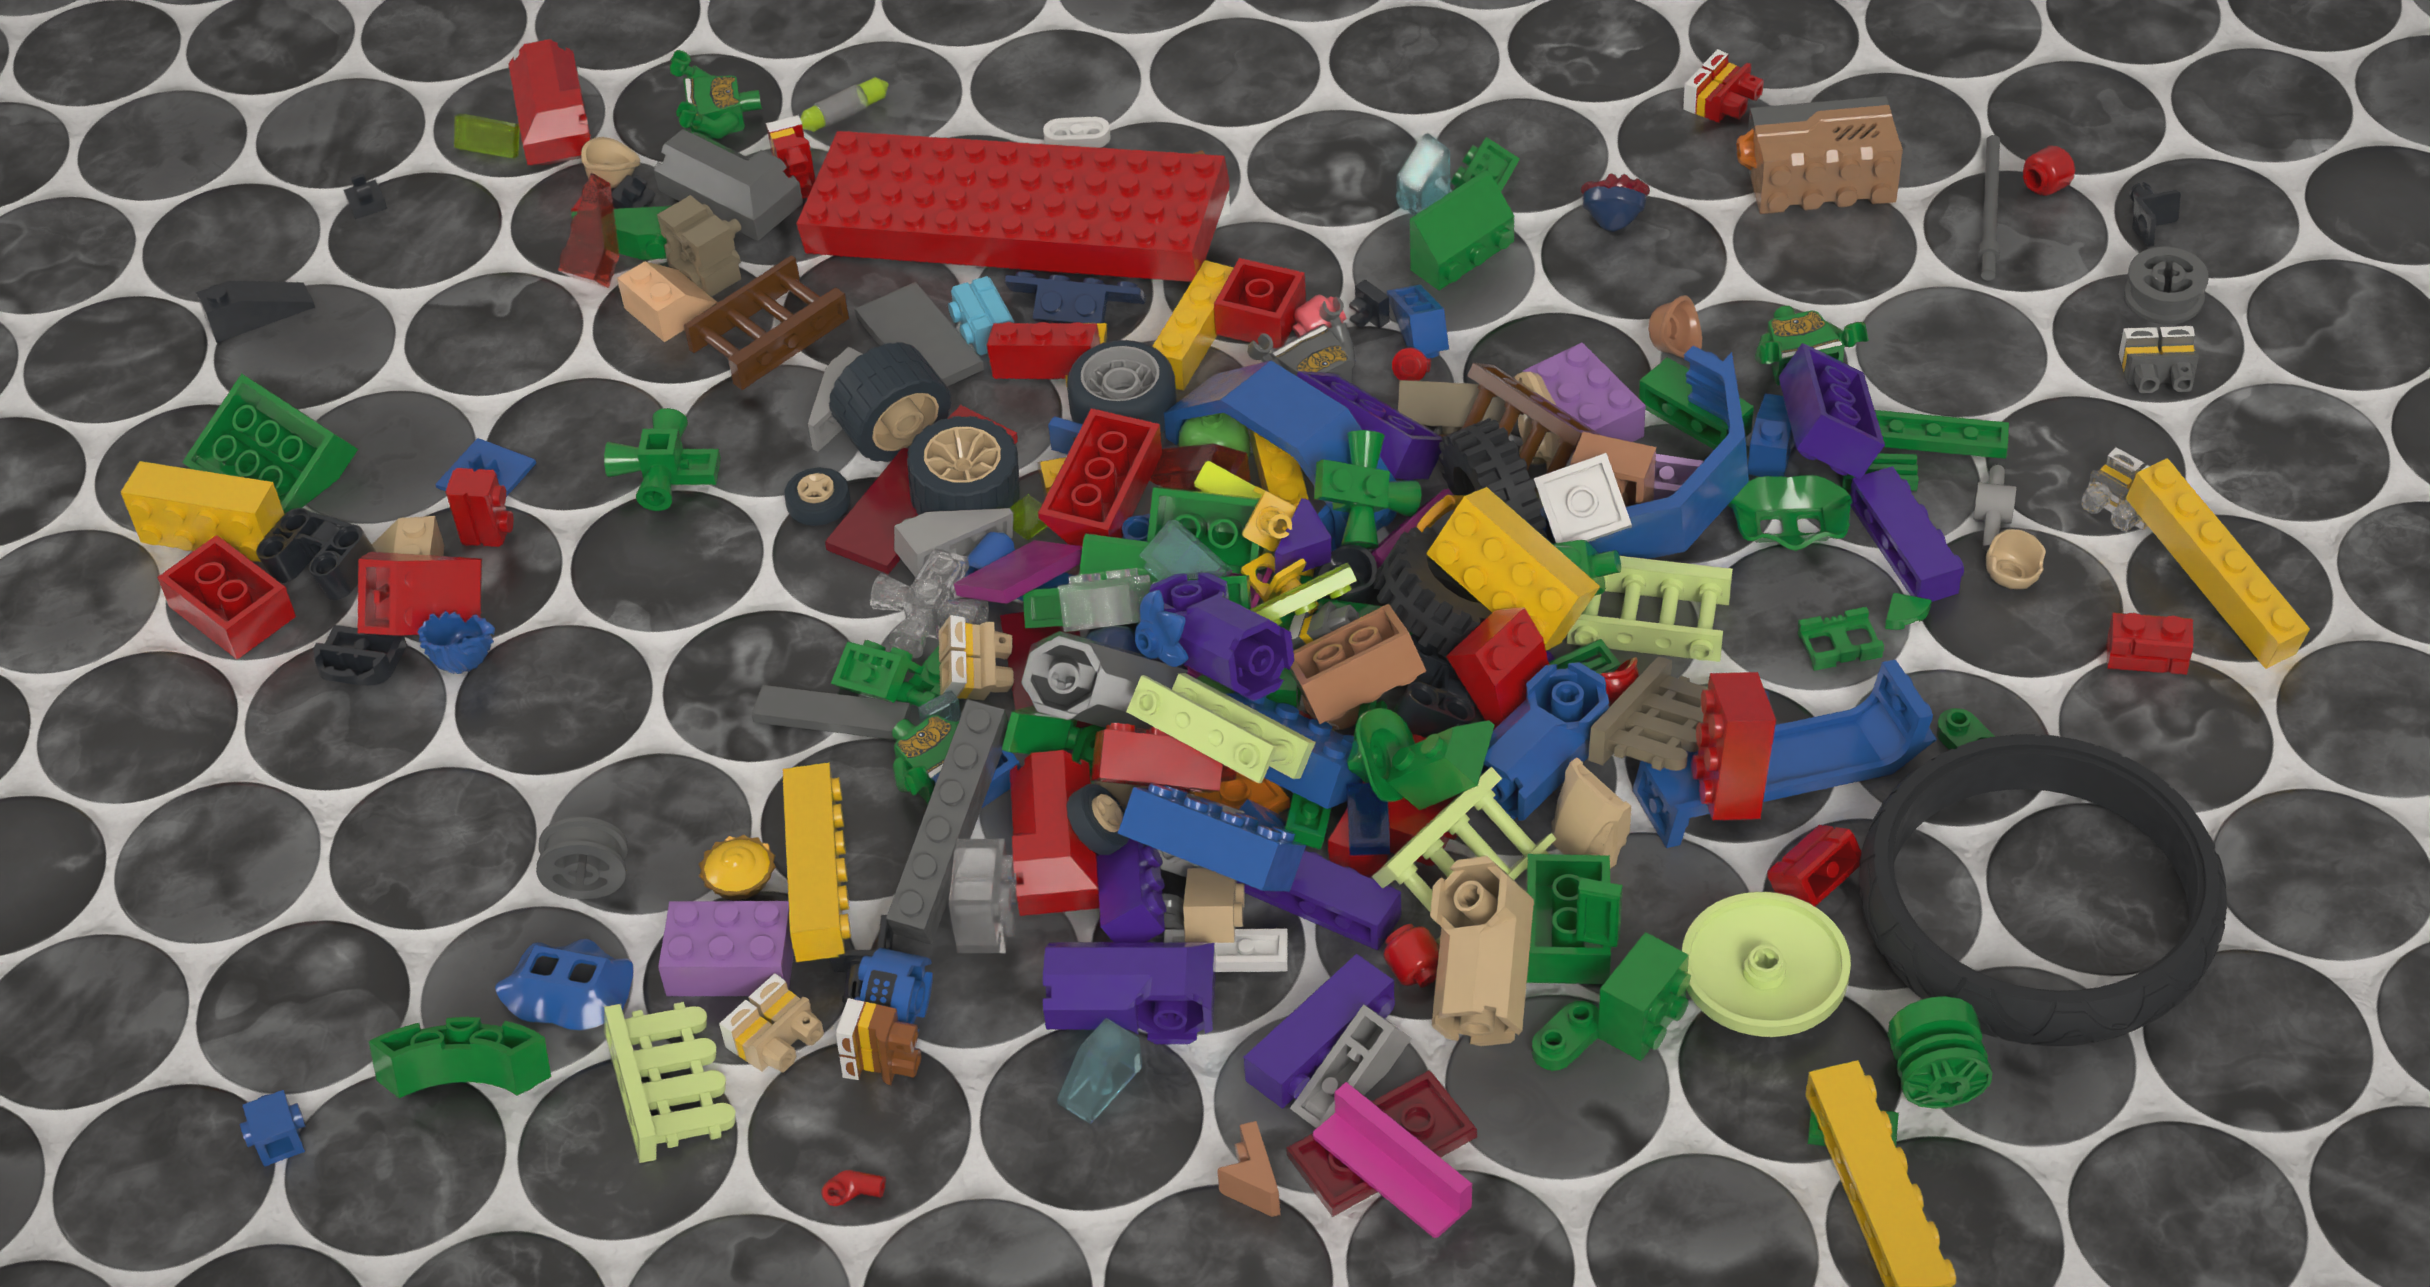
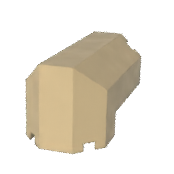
M1488 856L1460 859L1450 867L1453 873L1446 880L1441 877L1433 885L1430 916L1442 928L1432 1027L1449 1040L1459 1041V1034L1470 1036V1044L1488 1046L1512 1043L1515 1039V1033L1519 1035L1523 1028L1534 899Z

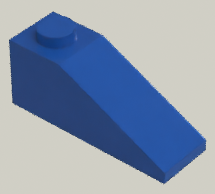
M1420 284L1387 291L1389 303L1407 348L1419 349L1426 358L1437 357L1440 355L1439 351L1449 350L1444 308Z
M1765 394L1750 441L1748 475L1785 477L1794 436L1783 396Z

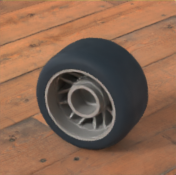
M1117 340L1097 345L1084 352L1075 361L1068 375L1069 409L1072 421L1083 424L1092 408L1160 424V432L1162 434L1165 431L1164 412L1177 403L1175 375L1170 362L1159 350L1145 343Z

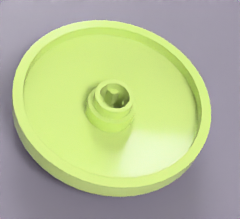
M1749 892L1720 900L1705 909L1693 921L1683 941L1682 951L1689 955L1688 973L1691 975V979L1686 990L1690 997L1711 1019L1740 1033L1761 1037H1779L1806 1031L1827 1019L1838 1008L1847 991L1851 960L1849 948L1843 934L1836 924L1821 910L1789 895L1773 892Z

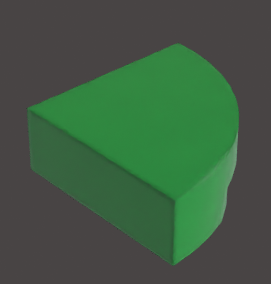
M1893 593L1885 629L1901 630L1905 629V625L1918 620L1919 622L1924 620L1930 611L1932 600Z

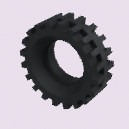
M1488 418L1442 437L1443 442L1439 443V448L1442 451V454L1439 455V460L1444 466L1442 475L1448 484L1449 490L1454 495L1466 496L1487 487L1547 539V535L1543 530L1546 527V520L1541 515L1540 509L1543 507L1541 500L1537 498L1534 490L1536 487L1535 482L1528 475L1525 459H1521L1517 452L1518 446L1514 440H1509L1507 430L1504 427L1500 428L1498 421H1491Z
M1414 527L1411 528L1409 533L1404 532L1386 557L1375 575L1377 579L1374 582V588L1380 591L1377 595L1379 603L1391 606L1407 631L1414 633L1420 638L1419 644L1426 647L1429 643L1438 649V654L1446 657L1492 612L1426 554L1439 535L1433 527H1426L1423 532Z

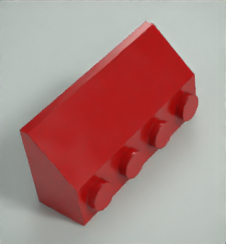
M1091 408L1038 512V518L1069 545L1083 546L1085 534L1122 538V525L1124 521L1132 517L1162 456L1160 424Z

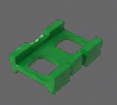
M1867 607L1844 611V617L1842 615H1838L1837 618L1832 616L1831 620L1826 617L1823 621L1821 616L1798 620V636L1804 643L1814 671L1836 667L1838 661L1844 663L1859 658L1861 662L1883 656L1884 643L1882 640H1878L1868 618L1869 611ZM1860 628L1866 629L1872 642L1853 645L1850 643L1846 632ZM1828 636L1835 649L1817 653L1813 650L1809 639Z

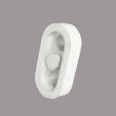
M1100 117L1057 118L1046 123L1043 128L1044 142L1050 145L1101 148L1111 138L1109 123Z

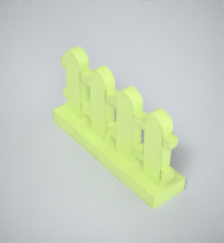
M684 1002L674 1004V1010L643 1015L642 1010L632 1011V1018L627 1019L624 1018L621 1004L604 1007V1033L639 1163L656 1160V1144L666 1142L667 1147L672 1148L678 1146V1140L705 1134H709L711 1140L721 1138V1131L729 1130L735 1124L734 1107L728 1103L713 1104L712 1098L719 1097L725 1092L726 1078L724 1074L717 1070L704 1072L702 1067L711 1064L716 1059V1044L708 1038L694 1039L693 1034L702 1032L707 1026V1013L701 1007L692 1006L685 1008ZM681 1036L683 1041L652 1047L651 1043ZM639 1044L641 1050L633 1051L632 1045ZM691 1069L692 1074L668 1079H661L660 1076L662 1073ZM648 1076L649 1082L642 1083L641 1077ZM700 1101L701 1107L671 1112L669 1108L670 1106ZM657 1109L659 1115L651 1116L650 1110Z

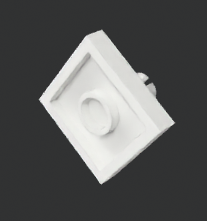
M1607 453L1534 478L1556 543L1575 540H1587L1590 542L1632 527Z

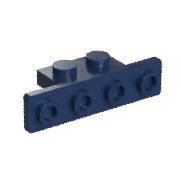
M1016 272V276H1005V284L1010 291L1036 294L1033 320L1035 322L1104 323L1107 301L1145 304L1146 296L1142 289L1132 282L1121 281L1117 283V286L1106 285L1103 281L1094 278H1085L1083 282L1070 281V278L1061 275H1051L1049 279L1036 278L1035 274L1029 272Z

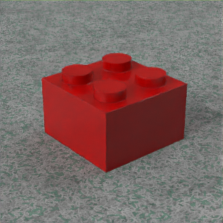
M1239 258L1214 302L1216 335L1250 343L1254 340L1259 344L1258 337L1265 333L1271 337L1273 348L1278 349L1284 346L1292 331V326L1296 324L1294 319L1295 310L1306 303L1305 273Z

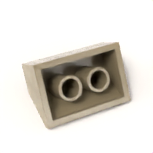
M1400 380L1398 411L1426 428L1427 425L1442 426V433L1451 434L1462 429L1480 392L1477 388L1479 384ZM1493 397L1482 421L1490 418L1491 421L1496 420L1499 424L1506 410L1504 406L1506 401L1500 397Z

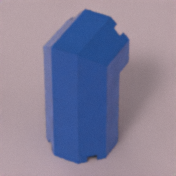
M1580 662L1568 663L1567 669H1557V664L1545 665L1526 683V700L1492 732L1481 774L1492 767L1502 778L1491 789L1496 794L1493 798L1513 820L1518 817V821L1525 820L1565 781V771L1571 761L1578 757L1584 762L1589 757L1591 726L1609 709L1608 694H1606L1605 677Z

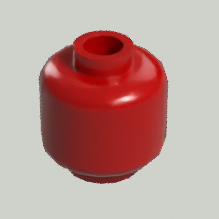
M2048 146L2026 159L2023 166V179L2026 186L2040 196H2049L2070 185L2075 176L2073 159L2066 150L2059 146Z
M1407 924L1395 930L1385 940L1387 947L1383 953L1384 960L1401 984L1409 986L1417 983L1422 988L1436 980L1440 946L1427 928L1421 926L1414 927L1413 924Z

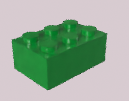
M1528 854L1527 893L1534 899L1527 983L1604 984L1610 977L1611 947L1576 940L1577 897L1580 879L1586 878L1610 883V855Z

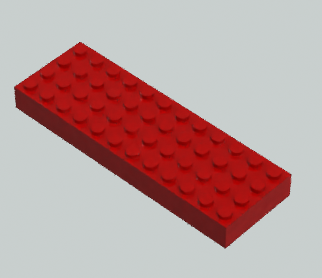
M837 131L796 224L805 253L1192 282L1206 259L1230 188L1225 156Z

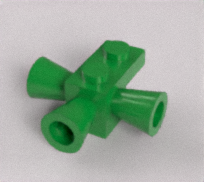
M672 408L657 410L652 416L653 429H642L639 447L609 441L606 443L604 464L607 477L641 471L643 481L636 493V500L645 509L662 511L669 508L672 504L671 485H716L721 461L719 449H683L681 437L688 426V420L678 410Z
M1368 430L1351 431L1347 433L1352 464L1326 459L1316 462L1314 499L1333 502V510L1349 513L1341 543L1342 546L1356 544L1366 549H1375L1379 547L1374 513L1388 508L1406 517H1412L1420 506L1421 486L1416 480L1389 481L1390 471L1376 469L1385 437L1384 434Z

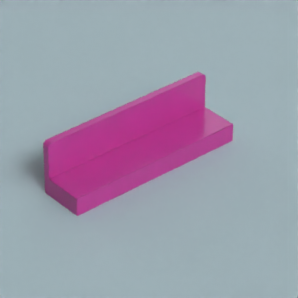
M1347 1082L1334 1092L1335 1113L1313 1131V1139L1433 1238H1438L1472 1208V1183Z

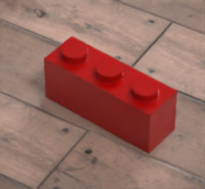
M1004 322L993 324L987 342V350L993 379H1066V375H1069L1075 361L1084 352L1101 343L1097 324H1083L1080 322Z

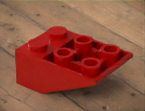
M384 552L367 553L359 558L357 633L418 635L419 628L423 626L424 621L429 620L431 614H435L439 618L445 611L449 615L453 612L460 614L464 622L473 615H478V618H481L482 559Z

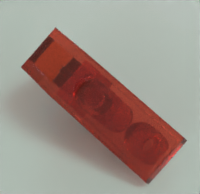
M590 173L588 182L582 189V200L577 215L574 216L571 222V233L567 245L560 255L558 270L574 279L609 288L619 259L611 185L603 178Z
M1217 444L1164 448L1149 481L1161 487L1200 491L1196 489L1194 482L1205 462L1210 461L1250 483L1248 455L1246 452Z

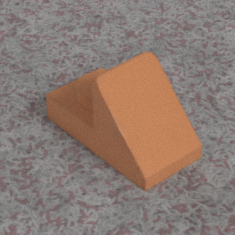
M1257 1121L1241 1124V1142L1235 1144L1238 1163L1224 1166L1217 1170L1219 1191L1225 1196L1271 1217L1280 1215L1279 1190Z

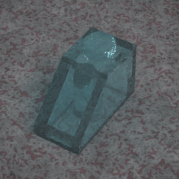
M1429 133L1422 136L1397 175V203L1403 210H1407L1413 216L1450 193V150Z
M1169 520L1139 555L1146 561L1144 568L1160 581L1175 574L1187 573V579H1198V573H1210L1216 577L1229 576L1233 571L1177 520Z
M1106 1018L1079 1047L1057 1098L1058 1104L1091 1124L1143 1067L1139 1037Z

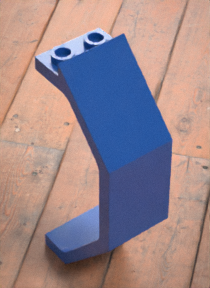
M1692 346L1684 354V360L1690 362V369L1686 373V382L1692 385V393L1688 396V401L1725 421L1728 426V435L1673 495L1626 507L1632 527L1588 542L1598 553L1617 550L1619 556L1651 559L1685 552L1749 482L1746 438L1732 352L1724 361H1721L1712 352H1705L1695 346ZM1543 507L1540 509L1541 515L1546 520V527L1543 530L1547 535V540L1551 544H1555L1556 541Z
M1266 361L1214 374L1164 412L1166 439L1175 445L1179 443V432L1186 419L1225 413L1290 454L1301 466L1314 487L1316 462L1326 459L1352 464L1347 433L1362 430L1347 407L1273 361ZM1379 456L1376 469L1389 471ZM1390 472L1389 481H1396ZM1325 501L1334 516L1337 549L1342 546L1341 543L1349 513L1333 510V502ZM1388 508L1375 512L1376 530L1378 531L1383 526H1388L1394 520L1397 512Z

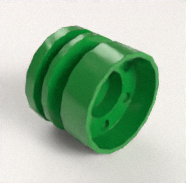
M1946 996L1926 998L1904 1007L1890 1020L1888 1036L1893 1055L1898 1062L1897 1072L1901 1078L1902 1092L1909 1102L1919 1107L1932 1109L1954 1107L1969 1102L1981 1095L1991 1084L1993 1072L1987 1060V1050L1982 1043L1983 1036L1978 1017L1971 1004L1959 998Z

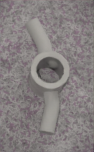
M2001 465L1991 467L1989 483L1978 482L1973 519L1985 520L1982 546L1985 551H1988L1992 540L2000 533V523H2012L2016 486L2004 485L2005 470Z

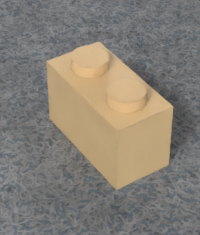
M1188 868L1183 905L1185 942L1234 943L1236 927H1243V907H1245L1244 883H1237V880L1206 868Z

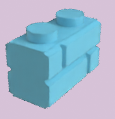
M985 276L973 280L971 284L966 282L953 286L951 290L953 302L948 303V309L953 322L961 323L960 332L967 344L972 343L975 351L980 356L988 353L987 342L994 323H1014L991 278Z

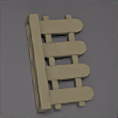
M1658 656L1591 726L1588 761L1603 765L1614 754V756L1622 759L1628 756L1652 764L1651 768L1660 771L1663 768L1675 771L1686 768L1688 757L1686 751H1699L1696 741V727L1698 723H1703L1704 714L1701 709L1702 690H1707L1708 687L1692 683L1690 678L1680 676L1679 679L1672 677L1673 660Z

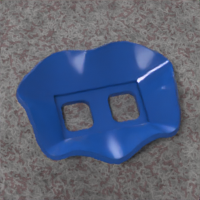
M580 939L562 947H551L542 942H536L527 948L512 974L496 984L495 990L499 999L519 1019L528 1022L553 1023L570 1030L581 1031L603 1024L604 1007L621 1004L623 1011L633 979V963L627 958L615 959L589 939ZM547 956L559 959L551 975L544 976L531 973L539 957ZM579 963L597 966L591 980L587 983L569 980L574 967Z

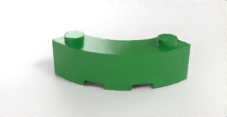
M453 1017L446 1019V1025L421 1029L420 1023H415L387 1032L368 1041L376 1081L399 1099L421 1089L458 1082L494 1085L518 1096L552 1077L545 1037L532 1029L509 1021H504L502 1026L482 1024L480 1017Z

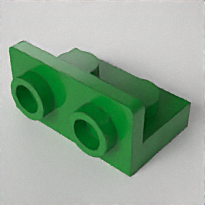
M1486 137L1478 148L1474 145L1471 146L1462 160L1467 166L1465 168L1460 166L1449 183L1454 186L1453 190H1455L1484 170H1487L1491 173L1500 191H1502L1520 158Z
M865 640L863 645L847 641L831 684L843 690L895 703L907 671L921 675L924 667L911 661L913 654L905 650L892 647L891 651L887 652L884 646L869 640Z

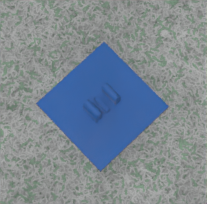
M477 438L435 485L436 488L446 491L452 472L456 468L473 469L474 472L478 469L494 470L499 485H503L506 488L507 497L535 466L536 460Z

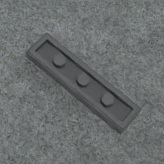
M762 685L752 711V718L755 723L895 740L892 737L893 728L899 721L903 719L909 720L911 708L910 703L895 701V703L873 698Z

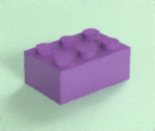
M1583 343L1523 370V372L1531 371L1538 373L1543 378L1556 406L1600 435L1630 442L1644 437L1646 405Z
M669 901L658 966L666 996H750L774 973L786 981L789 989L794 956L790 935L789 901Z

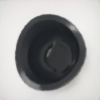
M1356 544L1343 545L1331 552L1330 563L1318 566L1315 569L1312 579L1348 562L1357 581L1350 584L1352 589L1349 592L1332 600L1365 604L1373 596L1375 589L1374 582L1377 579L1375 575L1378 571L1375 558L1370 551ZM1329 594L1325 596L1326 599H1331Z

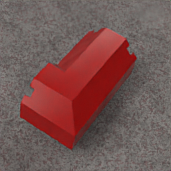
M551 39L523 44L519 49L518 57L515 60L513 57L508 63L522 145L528 166L547 165L581 158L583 146L592 140L574 53L567 47H565L566 51L559 48L558 43Z
M1064 750L1031 753L1024 759L1025 765L1018 770L1016 765L1010 770L1013 820L1012 848L1019 915L1026 916L1099 909L1097 853L1090 850L1080 841L1072 829L1067 815L1069 797L1083 786L1092 784L1089 763L1082 759L1081 764L1073 761L1072 754Z

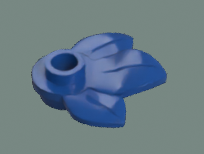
M1160 590L1149 592L1140 604L1141 622L1135 630L1136 646L1147 658H1159L1171 667L1180 666L1189 659L1186 651L1179 643L1186 621L1185 617L1164 611V602Z

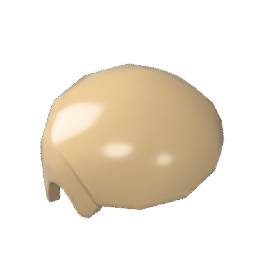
M2006 529L1997 534L1991 542L1986 554L1987 573L1990 574L1991 579L1998 585L2008 589H2027L2039 579L2044 569L2045 548L2032 534L2020 529Z

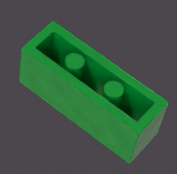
M1666 357L1640 380L1639 399L1646 405V411L1715 450L1729 433L1727 424L1719 417L1688 401V396L1692 393V385L1686 382V373L1689 369ZM1739 398L1746 438L1752 432L1754 406Z

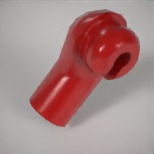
M844 1170L823 1185L821 1195L824 1201L831 1206L843 1205L860 1194L881 1198L885 1191L886 1177L854 1170Z

